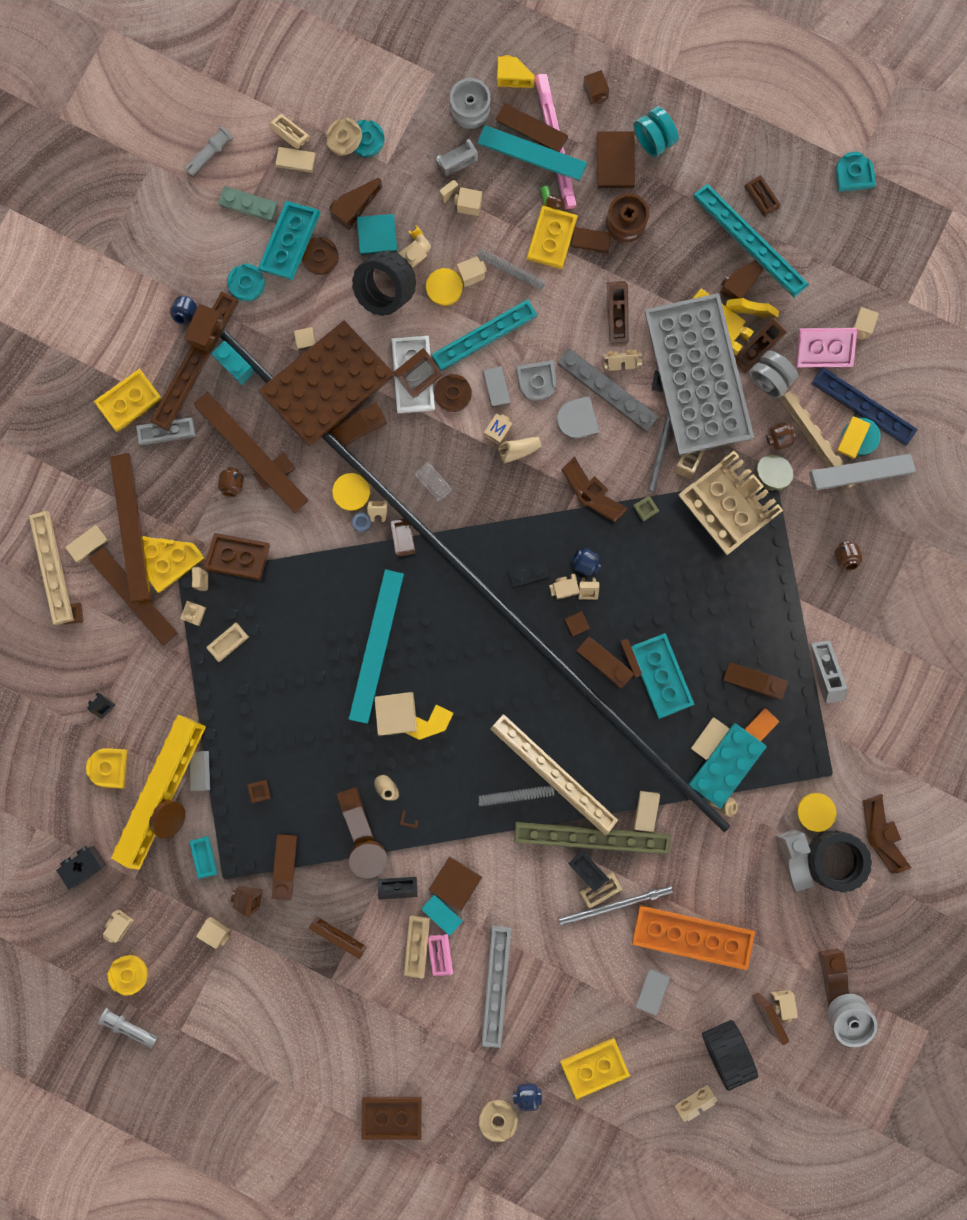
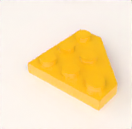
M142 536L148 578L158 593H161L192 570L193 567H196L205 560V557L194 543Z

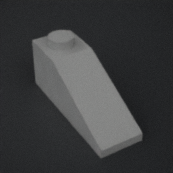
M830 640L812 643V654L825 704L844 701L848 688Z

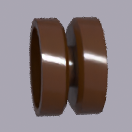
M625 193L617 196L611 202L606 217V228L615 240L627 243L633 242L642 236L649 219V207L646 201L633 193Z

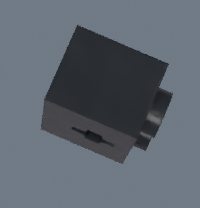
M84 846L76 852V857L73 859L69 857L60 863L61 867L56 871L68 890L75 888L107 866L95 846L89 848ZM80 863H82L83 866L79 870L78 866L80 865Z

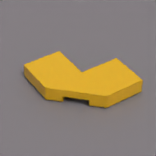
M436 705L428 722L416 717L417 731L407 732L406 734L420 740L445 731L453 712Z

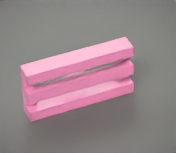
M448 934L428 936L433 976L452 975L453 967ZM435 940H436L437 949H438L437 954H436ZM437 956H438V960H439V963H440V970H441V971H439V968H438Z

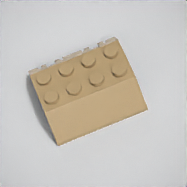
M735 451L678 494L726 555L783 511L779 504L770 511L768 510L776 502L774 498L770 499L764 506L758 502V500L767 495L768 491L765 489L756 496V493L764 486L754 474L747 480H743L752 472L750 469L743 471L739 477L734 471L740 468L744 462L741 459L733 466L731 465L739 458Z

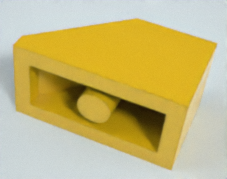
M510 55L498 56L497 87L534 88V75L517 57Z

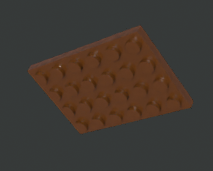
M343 320L258 391L310 447L394 377V372Z

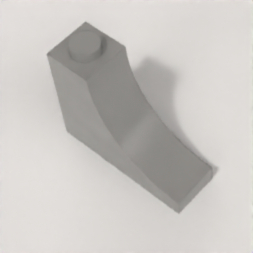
M790 830L775 835L794 892L813 887L814 884L808 865V853L811 851L805 834L800 831Z

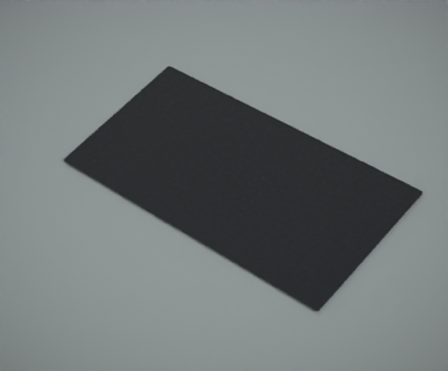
M763 487L761 490H759V491L756 493V496H758V495H759L761 492H763L766 488ZM766 489L768 491L767 495L758 500L764 506L770 499L774 498L776 502L768 510L770 511L777 504L782 508L778 490L771 491ZM682 491L650 496L659 512L642 522L634 510L633 505L646 497L617 502L627 507L628 511L616 522L589 507L433 532L456 557L688 784L706 761L690 748L710 720L714 717L729 729L734 723L745 729L764 708L780 722L761 741L767 746L734 792L828 777L833 774L783 511L728 555L725 554L678 496ZM421 535L413 536L416 554L400 557L396 556L394 540L391 539L266 560L261 581L206 571L208 573V590L199 591L192 587V573H187L178 579L182 610H184L187 601L206 608L200 626L185 620L184 623L199 723L206 726L201 737L203 751H209V791L221 872L224 879L274 871L277 834L297 836L295 867L348 859L355 843L344 818L337 793L357 786L375 842L381 844L386 852L515 830V822L553 824L586 818L555 789L554 796L551 792V797L548 793V797H546V794L543 797L542 794V798L539 795V798L536 796V799L533 796V799L530 797L529 800L527 798V800L524 799L522 801L521 799L517 802L511 801V803H507L505 799V804L502 800V804L499 801V804L496 802V805L493 802V805L490 803L487 806L485 804L484 806H479V796L482 798V795L485 797V795L488 796L490 794L491 796V794L506 793L507 791L513 792V790L515 793L516 790L519 793V790L522 792V789L525 791L528 788L531 790V788L537 789V787L550 786L543 777L490 729L503 714L610 813L637 809L640 791L659 793V805L688 801L690 799ZM588 548L599 555L601 567L596 574L592 573L590 576H584L574 570L571 561L578 549ZM545 558L550 578L512 587L508 568ZM385 569L403 573L404 577L375 697L413 692L416 717L427 722L436 705L453 712L445 731L420 740L406 733L378 736L375 698L368 724L349 720ZM572 574H575L579 588L582 578H585V582H592V578H595L596 582H599L598 600L579 599V595L556 600L555 596H551L549 585L556 583L558 578L567 577L568 580ZM582 611L590 629L572 637L564 619ZM238 623L249 638L221 662H218L206 647L233 624ZM666 633L695 705L658 719L641 676L631 677L622 689H618L576 650L590 637L629 669L619 645L620 641L627 639L630 645L634 646ZM728 663H734L789 681L783 699L775 700L723 681ZM385 775L394 781L399 792L396 800H385L377 793L374 781L378 776ZM267 780L271 799L251 804L247 784ZM403 810L406 811L404 823L415 825L417 820V828L400 825Z

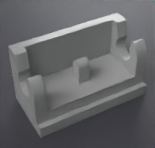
M467 139L465 144L443 156L437 155L436 162L444 176L448 177L478 161V152L471 140Z
M649 969L636 1008L656 1016L671 976L654 969Z

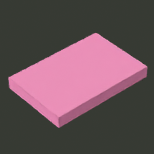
M799 329L796 367H853L857 329Z

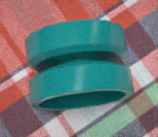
M659 106L654 107L647 113V116H641L633 123V129L640 145L652 157H658L665 151V148H670L679 141V134L672 118Z

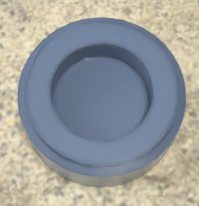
M358 513L352 519V525L358 532H366L371 527L370 517L365 513Z

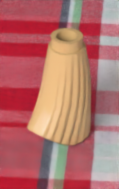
M531 437L515 441H505L499 445L498 451L502 462L507 463L537 451L542 445L539 437Z
M380 775L375 779V789L383 799L394 801L398 798V788H396L391 778Z

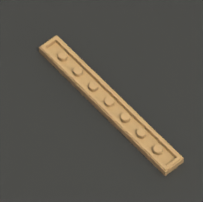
M503 714L490 729L604 835H607L618 819Z

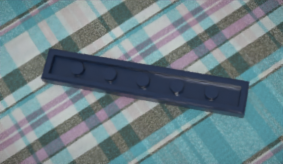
M824 367L821 368L811 383L862 418L873 421L880 430L905 446L909 444L918 430Z

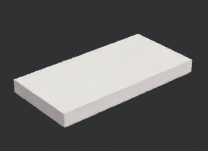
M429 336L391 339L394 371L422 348L431 357ZM424 362L405 378L412 390L432 375V368L427 362ZM394 375L398 414L435 411L433 384L413 399Z

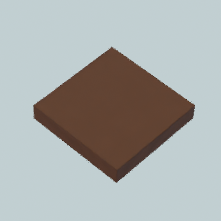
M449 856L430 886L429 891L462 911L482 876Z

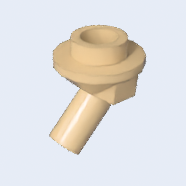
M728 798L722 806L721 813L724 816L732 817L737 812L738 806L734 798ZM709 801L710 806L720 809L711 801Z

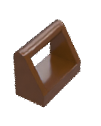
M424 348L394 371L396 379L413 399L443 375ZM424 362H427L435 372L412 390L405 378Z

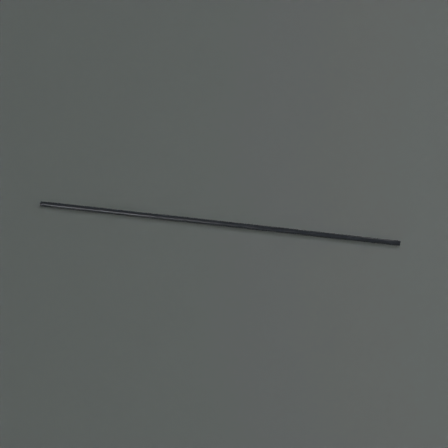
M227 331L220 335V338L223 341L225 340L266 383L274 378ZM329 431L322 436L365 481L723 832L730 828L731 825L350 451Z

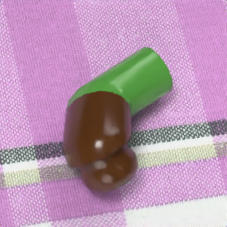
M549 186L540 188L545 206L553 209L562 208L563 200L551 195Z

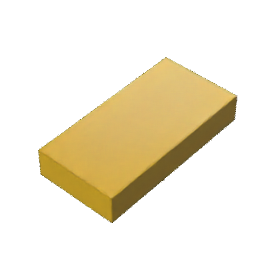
M853 416L842 437L837 452L855 459L870 427V423Z

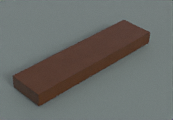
M504 103L496 117L498 123L558 152L561 151L568 139L567 134Z

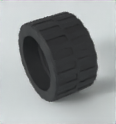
M380 251L362 262L355 269L354 276L352 277V289L359 304L365 310L374 315H390L412 298L416 290V275L411 264L400 254L393 251ZM374 269L385 272L392 279L395 286V297H389L378 289L374 281Z
M829 830L818 834L809 844L811 851L808 853L810 874L813 880L821 886L835 892L846 893L847 891L851 892L856 888H860L867 881L872 870L871 853L860 838L846 832ZM837 842L847 844L854 854L853 868L842 879L830 878L825 874L822 867L824 852L830 845Z
M733 1020L702 1032V1038L726 1090L730 1091L758 1078V1071L750 1051Z

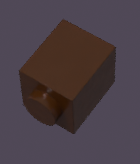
M602 70L584 76L583 87L590 104L605 102L608 99L610 89Z

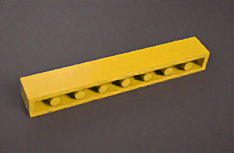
M181 715L177 716L168 737L164 741V746L156 758V763L147 778L143 791L139 795L136 806L131 812L129 821L123 829L122 836L114 848L111 859L127 868L140 870L155 838V835L149 828L150 817H153L154 809L161 802L173 799L206 726Z

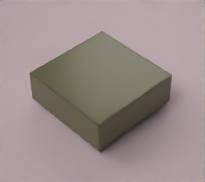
M650 496L633 505L642 522L659 512Z

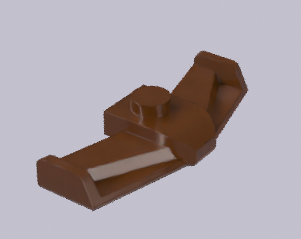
M575 456L561 469L577 495L578 501L585 507L595 510L613 522L618 521L628 511L627 507L604 495L608 489L595 476L589 481Z
M883 794L863 800L867 828L866 836L869 844L873 846L892 874L912 868L894 844L900 841L901 837L894 821L886 823Z

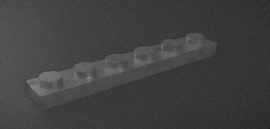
M570 348L558 361L557 365L643 431L647 432L658 418L650 409Z

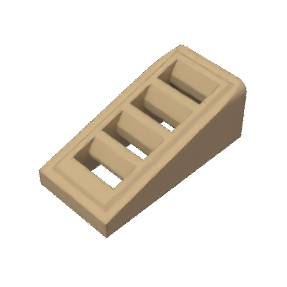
M705 450L692 453L698 457L691 454L682 455L674 472L691 480ZM684 459H687V460H689V461H691V462H693V463H695V464L689 463V462L685 461Z

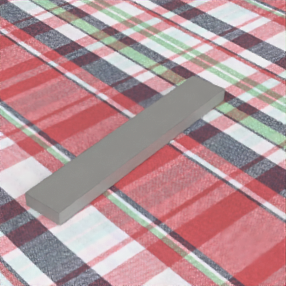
M911 454L812 470L809 472L813 489L816 491L913 474L916 472Z
M492 926L481 1043L483 1047L501 1048L511 927Z

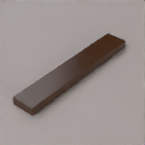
M102 547L89 558V561L162 645H165L178 634L150 600L136 603L130 602L127 574L105 547Z

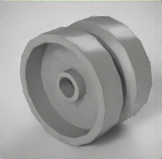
M465 78L458 81L450 92V111L453 120L459 126L466 129L478 128L488 120L491 103L488 87L481 80L475 78Z
M771 350L766 351L760 358V363L754 364L748 373L750 379L761 391L775 399H780L786 393L787 386H792L798 379V373L794 366L785 357Z
M844 994L838 996L830 1003L827 1009V1019L836 1038L843 1045L861 1047L868 1044L875 1037L878 1027L877 1020L868 1003L861 996Z

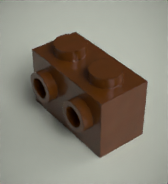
M199 304L184 337L187 344L209 352L211 347L213 348L216 344L218 330H221L224 325V318L221 312Z

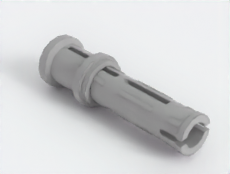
M220 126V130L214 137L208 139V144L184 167L192 177L216 152H221L222 147L229 140H233V137L224 127Z
M109 1008L104 1010L98 1025L103 1024L111 1028L112 1032L125 1034L152 1049L158 1038L157 1036L125 1020L124 1016H118L110 1012Z

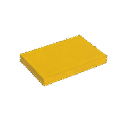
M542 205L527 260L563 269L578 215Z
M139 368L96 399L94 403L113 429L119 432L158 404L162 397Z
M614 1038L560 1061L576 1100L630 1077Z

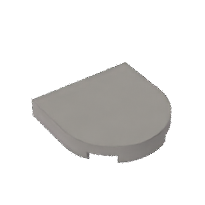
M553 360L516 366L519 388L527 399L543 401L554 393L557 380Z
M589 396L569 401L560 408L557 424L560 431L566 436L579 439L600 432Z

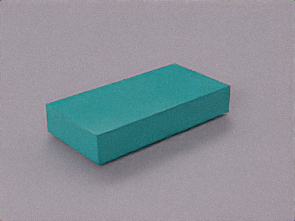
M210 836L189 841L198 879L218 874Z
M435 894L421 908L449 936L463 922Z

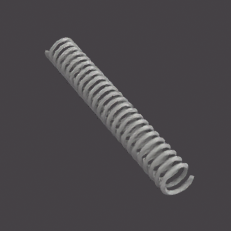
M482 248L480 253L476 254L484 262L487 261L492 266L494 265L500 268V270L502 269L508 272V274L510 273V275L518 277L521 281L529 282V285H534L539 290L546 284L543 283L544 279L540 283L541 278L539 277L534 281L536 275L533 277L531 273L526 277L528 271L525 273V270H520V267L517 269L516 266L513 270L515 264L512 266V263H507V260L504 262V259H499V256L496 258L494 253L491 255V252H489L488 254L486 249L483 251Z
M550 785L537 787V789L531 788V790L528 788L525 791L522 789V792L519 790V793L517 790L516 793L513 790V792L495 793L494 795L491 794V796L489 794L488 796L485 795V797L482 795V798L479 796V806H484V804L487 806L490 803L493 805V802L496 805V802L499 804V801L502 804V800L505 804V799L507 803H511V801L517 802L521 799L522 801L524 799L527 800V798L529 800L530 797L533 799V796L536 799V796L539 798V795L542 798V794L543 797H545V794L548 797V793L551 797V792L554 796V788Z

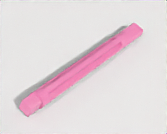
M538 74L535 76V83L544 122L559 130L547 74ZM562 147L560 153L565 154L564 148ZM556 173L564 209H574L576 201L571 178Z

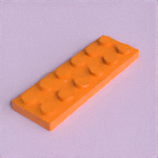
M639 905L631 944L748 971L755 931Z

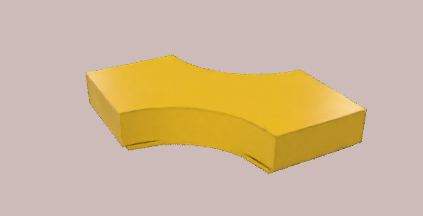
M744 298L730 299L726 303V307L735 313L751 314L762 319L777 318L779 315L778 309L769 303H756Z

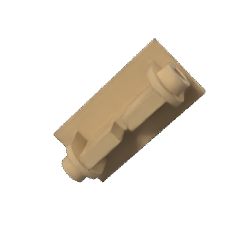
M637 349L626 350V353L618 354V351H609L607 355H602L604 359H607V362H604V370H621V363L623 362L625 369H638L639 366H642V359H638V356H642V353L637 352Z
M706 1085L676 1104L675 1108L684 1122L687 1120L690 1122V1120L700 1114L698 1111L700 1107L704 1112L715 1105V1102L718 1100L709 1086Z

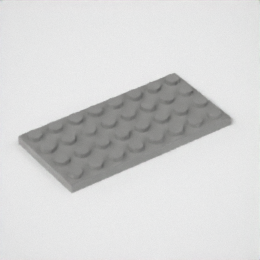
M719 293L646 309L644 313L678 456L754 439Z

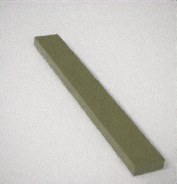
M515 822L514 843L669 854L671 835L668 833L611 829L607 835H604L598 828Z

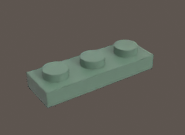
M224 186L218 202L219 206L269 222L273 221L278 207L277 202Z

